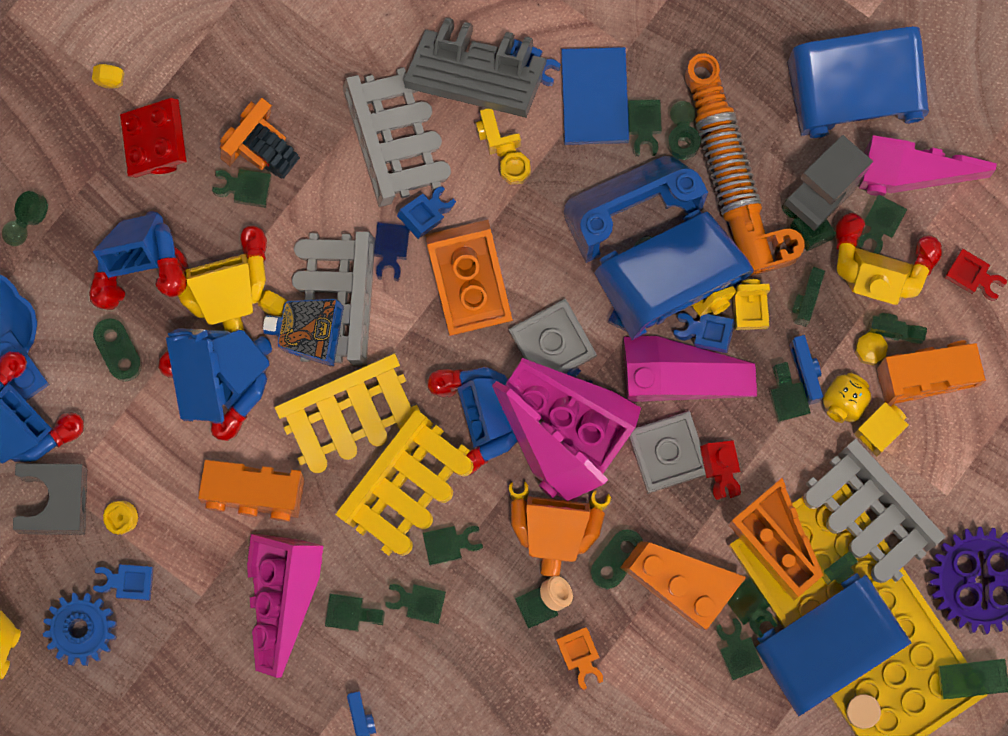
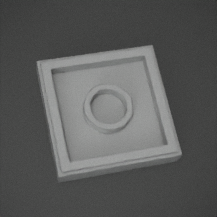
M566 299L509 329V333L524 359L565 374L597 357L594 348Z
M690 411L637 427L629 436L647 494L706 475L700 450L701 443Z

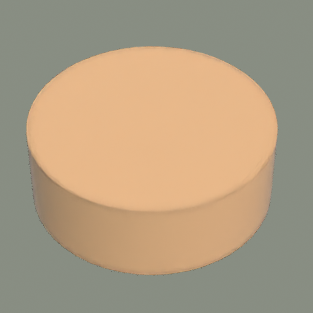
M553 576L541 584V598L548 608L560 611L571 604L573 593L565 579L560 576Z
M859 695L849 701L846 708V716L854 727L866 729L874 726L879 721L881 708L878 701L872 696Z

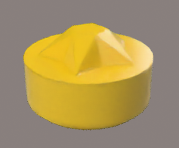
M124 500L116 501L109 504L104 510L103 521L111 533L120 535L128 533L136 527L138 513L130 502Z

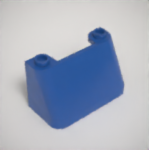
M903 27L808 42L792 49L787 65L801 136L810 135V138H822L829 135V130L833 129L836 124L897 115L898 119H904L907 124L916 123L924 120V117L929 113L923 46L919 27Z
M663 156L570 198L565 204L564 218L585 263L600 257V243L609 238L612 233L613 222L611 217L659 195L666 209L672 206L679 207L685 211L686 215L699 209L702 211L708 191L699 174L675 157Z
M700 209L685 216L683 223L619 255L617 251H613L599 260L601 265L594 274L631 340L646 334L645 327L649 328L656 323L659 325L667 317L709 297L714 292L731 286L736 288L737 285L741 284V281L747 280L753 273L754 269L748 258L709 212L701 213Z
M858 573L854 574L841 583L844 590L778 633L772 628L757 638L760 642V645L755 647L798 717L912 643L867 575L860 578Z

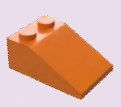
M489 220L425 235L449 336L513 321Z

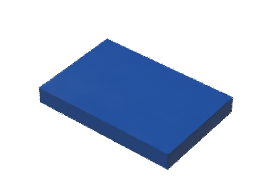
M626 47L562 49L565 145L629 143Z

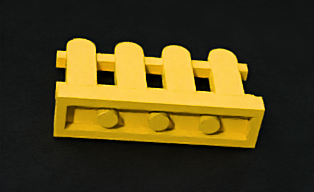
M395 354L274 407L279 419L287 418L289 425L283 428L287 435L293 432L303 454V456L297 458L300 466L307 463L312 472L321 473L327 467L325 454L337 450L341 458L350 460L357 454L355 441L363 437H367L369 443L373 446H382L387 441L386 427L396 423L401 430L415 410L420 412L417 405L410 406L401 386L402 383L406 382L404 374L397 376L394 368L400 366ZM376 377L379 385L367 390L364 381ZM346 390L349 398L337 403L334 395ZM382 392L392 412V416L383 420L380 419L371 397ZM316 403L319 412L307 417L304 408ZM350 406L354 407L363 428L352 434L341 410ZM323 419L333 441L323 447L320 446L311 426L312 423Z
M418 410L414 411L335 514L353 528L358 523L359 525L355 530L364 536L368 531L385 544L381 550L388 556L392 551L401 556L409 554L413 543L405 534L412 525L419 529H427L433 522L432 514L425 508L433 498L440 503H446L451 500L453 489L446 483L453 472L465 477L473 471V462L466 456L470 450L463 445L458 449L441 437L444 431L437 425L431 430L430 428L433 426V423ZM419 445L418 449H417V450L415 451V453L411 456L410 454L413 452V450L416 448V446ZM427 453H430L445 465L438 476L420 463ZM399 471L395 479L392 482H390V480L393 478L396 472ZM407 479L425 491L418 502L400 489ZM378 497V498H379L378 501L375 503V505H374L372 508H370V506L373 504V502H374V501L376 500V498ZM387 505L405 518L398 528L380 516Z

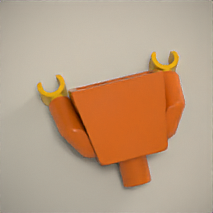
M511 482L509 492L510 497L514 500L511 502V526L520 544L529 548V556L542 558L540 571L542 575L549 577L560 576L562 561H576L577 555L586 553L599 538L605 516L603 511L611 501L610 495L607 494L604 504H599L595 501L597 490L592 493L589 503L529 496V488L526 482H524L525 490L521 494L513 492L514 486L513 482Z

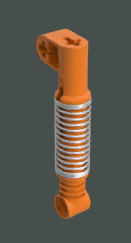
M706 53L697 54L689 61L685 72V82L690 88L691 93H693V100L696 101L694 103L696 109H698V115L695 119L697 130L702 131L699 133V136L704 137L701 143L706 144L703 150L708 151L704 155L710 158L707 164H712L709 170L714 171L711 177L716 178L713 184L718 185L715 191L720 192L717 195V198L722 199L719 205H724L720 210L724 220L729 222L735 244L748 258L754 269L750 276L788 267L794 264L803 253L805 247L804 239L799 232L793 229H782L765 233L760 216L762 210L759 194H756L758 190L754 187L756 182L751 180L754 175L749 173L752 168L747 166L750 162L746 159L748 155L744 152L746 149L742 145L744 141L740 139L742 135L738 132L740 127L735 125L737 117L733 108L725 102V94H722L724 90L720 86L722 83L719 76V63L712 55ZM698 67L706 68L710 73V77L706 79L698 78L694 73V69ZM772 241L774 250L779 249L783 242L787 246H793V249L789 254L786 249L780 250L776 256L777 261L774 262L768 242Z

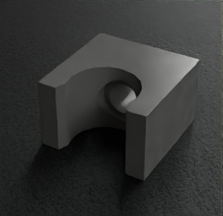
M842 135L802 174L800 179L804 183L787 199L784 205L815 231L855 191L872 165L873 160Z
M16 463L15 475L27 483L35 481L44 483L48 488L49 500L45 509L36 516L14 517L13 530L18 534L85 535L88 470L82 464Z

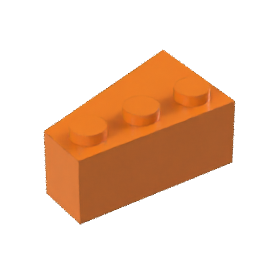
M966 340L947 344V348L935 349L934 347L917 350L915 353L887 356L883 358L884 360L877 367L884 402L889 406L979 387L986 381L977 343L967 344Z
M205 460L198 499L201 503L206 504L205 509L225 512V507L237 508L240 515L257 517L258 512L271 514L270 519L290 522V517H299L305 479L300 470H291V473L273 471L274 468L262 466V469L246 467L244 464Z
M781 478L736 516L728 526L794 601L824 575L809 539L801 526L798 513L790 500L784 480Z
M642 541L638 543L620 567L689 623L703 630L709 628L746 578L745 576L659 545Z

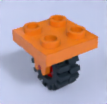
M263 98L257 104L251 101L240 115L241 120L239 121L240 125L238 128L230 127L220 140V159L230 167L241 155L261 171L266 169L281 179L286 177L300 157L297 152L293 151L294 149L286 144V137L267 122L270 118L272 105Z

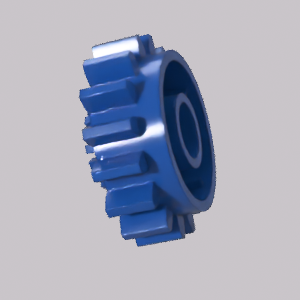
M72 593L71 602L61 597L59 601L62 607L57 609L51 606L49 608L54 616L52 619H44L43 622L50 626V630L44 632L43 637L52 638V642L48 644L47 648L50 651L59 650L56 655L58 660L61 661L68 656L69 665L74 666L77 659H80L83 666H88L89 658L99 662L101 661L99 654L101 651H111L107 644L109 640H116L117 638L111 633V629L117 626V622L109 621L108 617L113 614V611L110 608L102 610L104 601L100 598L93 604L91 594L86 593L83 600H80L77 593ZM79 621H85L88 625L87 634L84 637L75 638L73 635L74 625Z

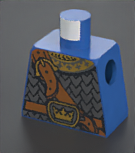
M336 299L287 301L284 304L282 317L265 316L263 332L267 335L279 336L278 347L286 353L334 367L344 306Z

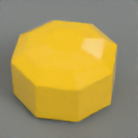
M99 64L93 67L92 80L96 85L103 88H119L123 86L125 73L119 67Z
M521 152L508 153L500 161L501 177L510 185L523 184L531 174L530 160Z
M265 290L262 291L257 304L266 314L282 317L284 304L287 300L274 292Z
M868 332L857 340L855 354L861 363L874 366L886 357L888 344L882 335Z

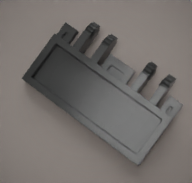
M446 18L443 21L439 33L429 30L424 31L405 76V88L527 118L547 63L546 58L533 56L529 67H526L533 48L532 38L525 36L517 56L514 57L510 56L515 42V35L513 33H505L499 48L472 41L469 51L465 52L473 32V25L471 23H463L456 42L449 41L454 30V20L451 18Z

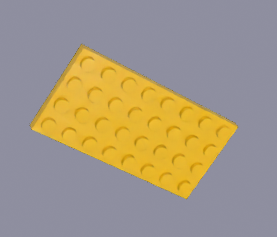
M844 484L831 497L841 506L853 493L847 484ZM804 496L792 503L824 575L794 601L740 538L729 544V548L783 628H786L844 590L841 583L858 573L860 578L865 575L868 576L912 643L830 696L855 736H928L989 695L904 568L902 567L899 570L904 576L897 582L892 578L885 583L874 581L871 576V569L877 563L876 560L869 553L863 558H855L849 553L848 546L854 539V536L847 529L838 534L831 533L827 529L826 520L832 512L824 504L817 509H810L804 503ZM865 511L854 521L862 530L872 523ZM884 539L877 545L885 555L891 550ZM869 695L878 701L881 708V716L874 726L859 729L848 721L846 708L849 701L856 696Z

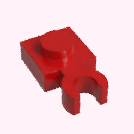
M965 249L960 251L945 276V279L970 294H973L977 287L982 289L984 297L990 301H996L999 297L998 294L992 292L990 285L996 283L1004 287L1007 283V280L1001 275L987 274L986 272L990 264Z
M734 440L707 443L700 446L706 478H715L716 483L713 486L715 499L720 500L726 497L725 487L729 491L730 498L740 496L741 487L733 476L740 472Z

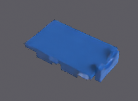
M178 328L168 333L169 337H166L180 419L190 422L201 420L223 424L224 414L222 405L226 404L223 383L220 384L219 377H217V374L221 372L217 352L213 353L214 348L211 339L205 338L208 336L207 330Z

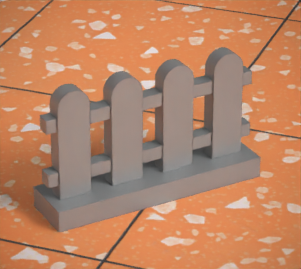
M405 68L397 69L396 76L376 81L373 75L367 76L363 84H361L359 75L348 77L343 85V92L379 207L391 205L395 194L398 193L401 199L410 196V190L431 185L432 191H434L436 188L441 187L440 183L445 182L451 174V168L446 162H433L431 153L439 149L442 139L434 131L424 133L422 123L430 119L432 107L423 101L415 103L412 93L418 91L405 88L404 79L407 74ZM400 96L404 97L405 106L388 110L383 109L381 101ZM371 103L375 112L370 114L368 104ZM413 126L415 135L393 140L392 130ZM381 133L384 143H379L377 134ZM422 156L424 165L402 170L400 160ZM386 164H391L393 173H388Z
M356 232V240H351L352 236L350 234H342V240H319L318 233H310L309 239L299 240L295 244V254L302 260H308L307 271H298L293 275L292 285L298 291L305 292V300H315V292L338 293L337 300L344 306L335 363H343V357H347V360L354 366H367L376 239L369 232ZM317 261H340L339 272L317 271ZM350 261L354 262L353 272H349ZM348 293H352L351 304H347ZM345 325H349V336H345ZM300 357L301 362H310V360Z
M854 439L838 456L829 462L833 468L819 481L813 477L806 483L810 489L803 497L805 505L810 509H817L824 504L832 512L826 520L827 529L834 534L841 533L847 529L854 536V539L848 546L849 553L855 558H863L869 553L876 560L877 563L871 569V576L878 583H885L891 578L897 582L904 576L899 571L914 556L918 560L922 559L927 554L926 552L938 545L946 537L857 439ZM848 483L855 493L840 506L831 496L844 484ZM870 507L878 517L862 530L854 521ZM893 532L900 542L885 555L877 545Z

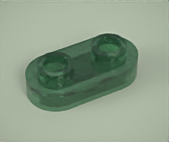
M109 318L100 321L94 329L93 338L110 373L119 381L127 382L135 379L141 371L142 362L125 327L116 319ZM109 332L117 333V338L113 342H107L106 335ZM124 360L131 362L130 369L126 371L120 369V364Z
M628 529L619 531L595 560L590 574L593 583L598 588L604 590L614 589L628 574L620 567L632 552L624 553L621 550V544L623 542H630L634 550L640 541L643 542L642 537L637 532ZM603 568H610L613 571V577L604 579L601 576V570Z

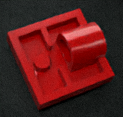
M168 98L120 114L129 177L138 178L147 174L172 173L178 169L177 165L187 162L178 99Z

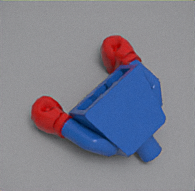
M150 211L145 216L119 222L93 251L98 260L97 272L94 273L89 297L90 302L99 309L113 310L120 301H123L125 291L116 282L117 276L158 268L159 277L156 279L155 285L161 294L173 298L180 296L186 289L187 280L179 265V260L175 256L171 230L168 225L163 223L162 216L157 212Z
M207 330L208 336L205 338L211 339L214 348L213 353L217 352L221 372L217 374V377H219V383H223L226 400L224 405L227 409L230 408L224 414L223 424L212 422L210 430L212 436L216 439L229 441L238 435L243 422L247 419V414L262 398L267 383L265 371L270 366L269 360L265 356L272 352V346L266 337L260 336L252 341L242 330L232 333L229 331ZM166 351L159 358L158 368L162 375L173 378L169 353Z
M8 351L0 357V463L2 464L10 459L14 462L37 461L56 446L59 448L61 445L77 439L84 431V421L79 414L74 412L62 414L56 420L55 426L51 428L10 385L9 382L20 377L27 366L25 356L19 352Z
M488 367L466 371L461 369H439L431 373L427 380L428 390L434 396L449 398L454 396L457 390L459 392L473 447H478L470 450L466 455L473 462V471L468 475L470 476L481 466L487 464L488 460L508 452L517 443L516 436L492 387L496 381L506 386L508 379L504 374Z

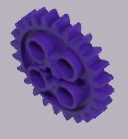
M977 527L975 535L972 536L971 532L965 529L962 531L963 540L954 534L950 537L953 547L943 543L940 547L945 555L935 554L933 556V559L939 563V566L930 567L929 572L937 575V579L929 581L928 585L937 587L938 591L930 597L931 599H941L942 603L938 605L936 610L947 609L949 611L945 618L946 621L955 617L958 619L957 629H961L967 623L969 624L970 634L975 633L978 626H981L983 635H987L992 625L994 630L999 633L1003 631L1002 621L1008 626V598L1005 605H999L993 599V591L995 588H1001L1008 597V533L1005 532L999 538H996L995 528H991L987 535H984L982 527ZM979 551L983 553L984 557L982 576L985 579H989V584L985 585L984 588L981 583H976L975 578L981 575ZM993 555L1000 556L1004 560L1005 569L1003 572H997L991 567L990 560ZM959 557H967L972 562L970 573H963L959 570L957 565ZM966 589L973 593L975 600L971 607L965 606L960 601L961 590ZM983 591H984L985 602H986V604H987V609H986V610H983L982 607H981V602H982V597H983L982 592H983Z

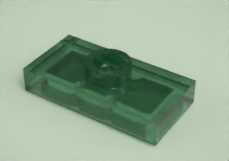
M1005 659L937 667L942 700L1008 693V674Z

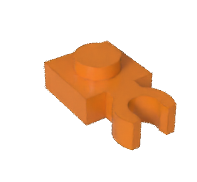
M587 627L556 639L568 671L578 668L579 675L577 681L582 690L587 689L584 682V677L587 674L595 675L599 684L603 682L601 671L593 667L591 663L600 657Z

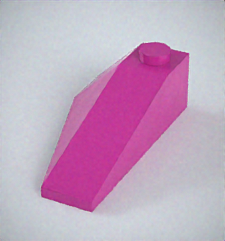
M524 358L521 359L506 382L507 387L511 388L531 406L545 423L564 437L563 441L576 452L580 451L602 474H604L636 428L641 407L613 391Z
M497 381L492 385L532 473L541 481L538 486L551 498L557 495L569 501L607 482L608 479L580 451L576 452L564 442L561 444L564 437L557 430H554L543 421L539 423L542 417L511 388Z

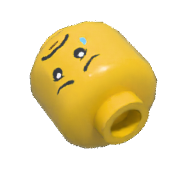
M853 373L837 376L823 395V404L828 410L827 415L838 423L857 421L871 401L868 383Z

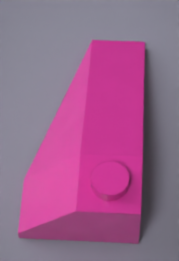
M873 135L864 151L873 160V163L860 181L859 189L867 190V193L870 195L885 196L886 193H897L990 178L996 170L997 163L965 155H954L951 159L945 157L946 155L942 152V149L933 147L930 150L920 151L915 149L914 142Z
M640 336L634 340H631L630 337L623 338L626 399L630 402L757 397L755 363L659 336Z
M251 534L247 573L248 578H253L254 597H250V609H256L257 626L252 631L255 671L276 678L282 677L320 578L323 554L322 545L298 539Z

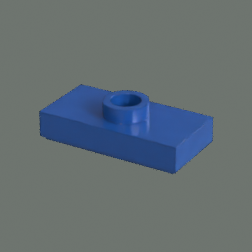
M805 335L795 337L789 346L806 403L808 405L819 403L823 398L818 377H821L819 362L817 358L811 357Z
M360 691L348 694L347 699L356 736H371V734H375L376 728L373 715L365 714Z

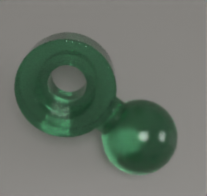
M679 101L670 109V118L677 127L669 135L668 149L675 158L687 160L697 154L701 138L698 131L690 126L695 118L693 105L687 101ZM686 141L689 147L683 149L679 147L678 142Z
M26 191L18 197L14 207L17 219L6 223L2 229V238L6 244L10 246L22 245L28 236L26 227L28 225H38L44 220L48 211V203L43 195L33 191Z

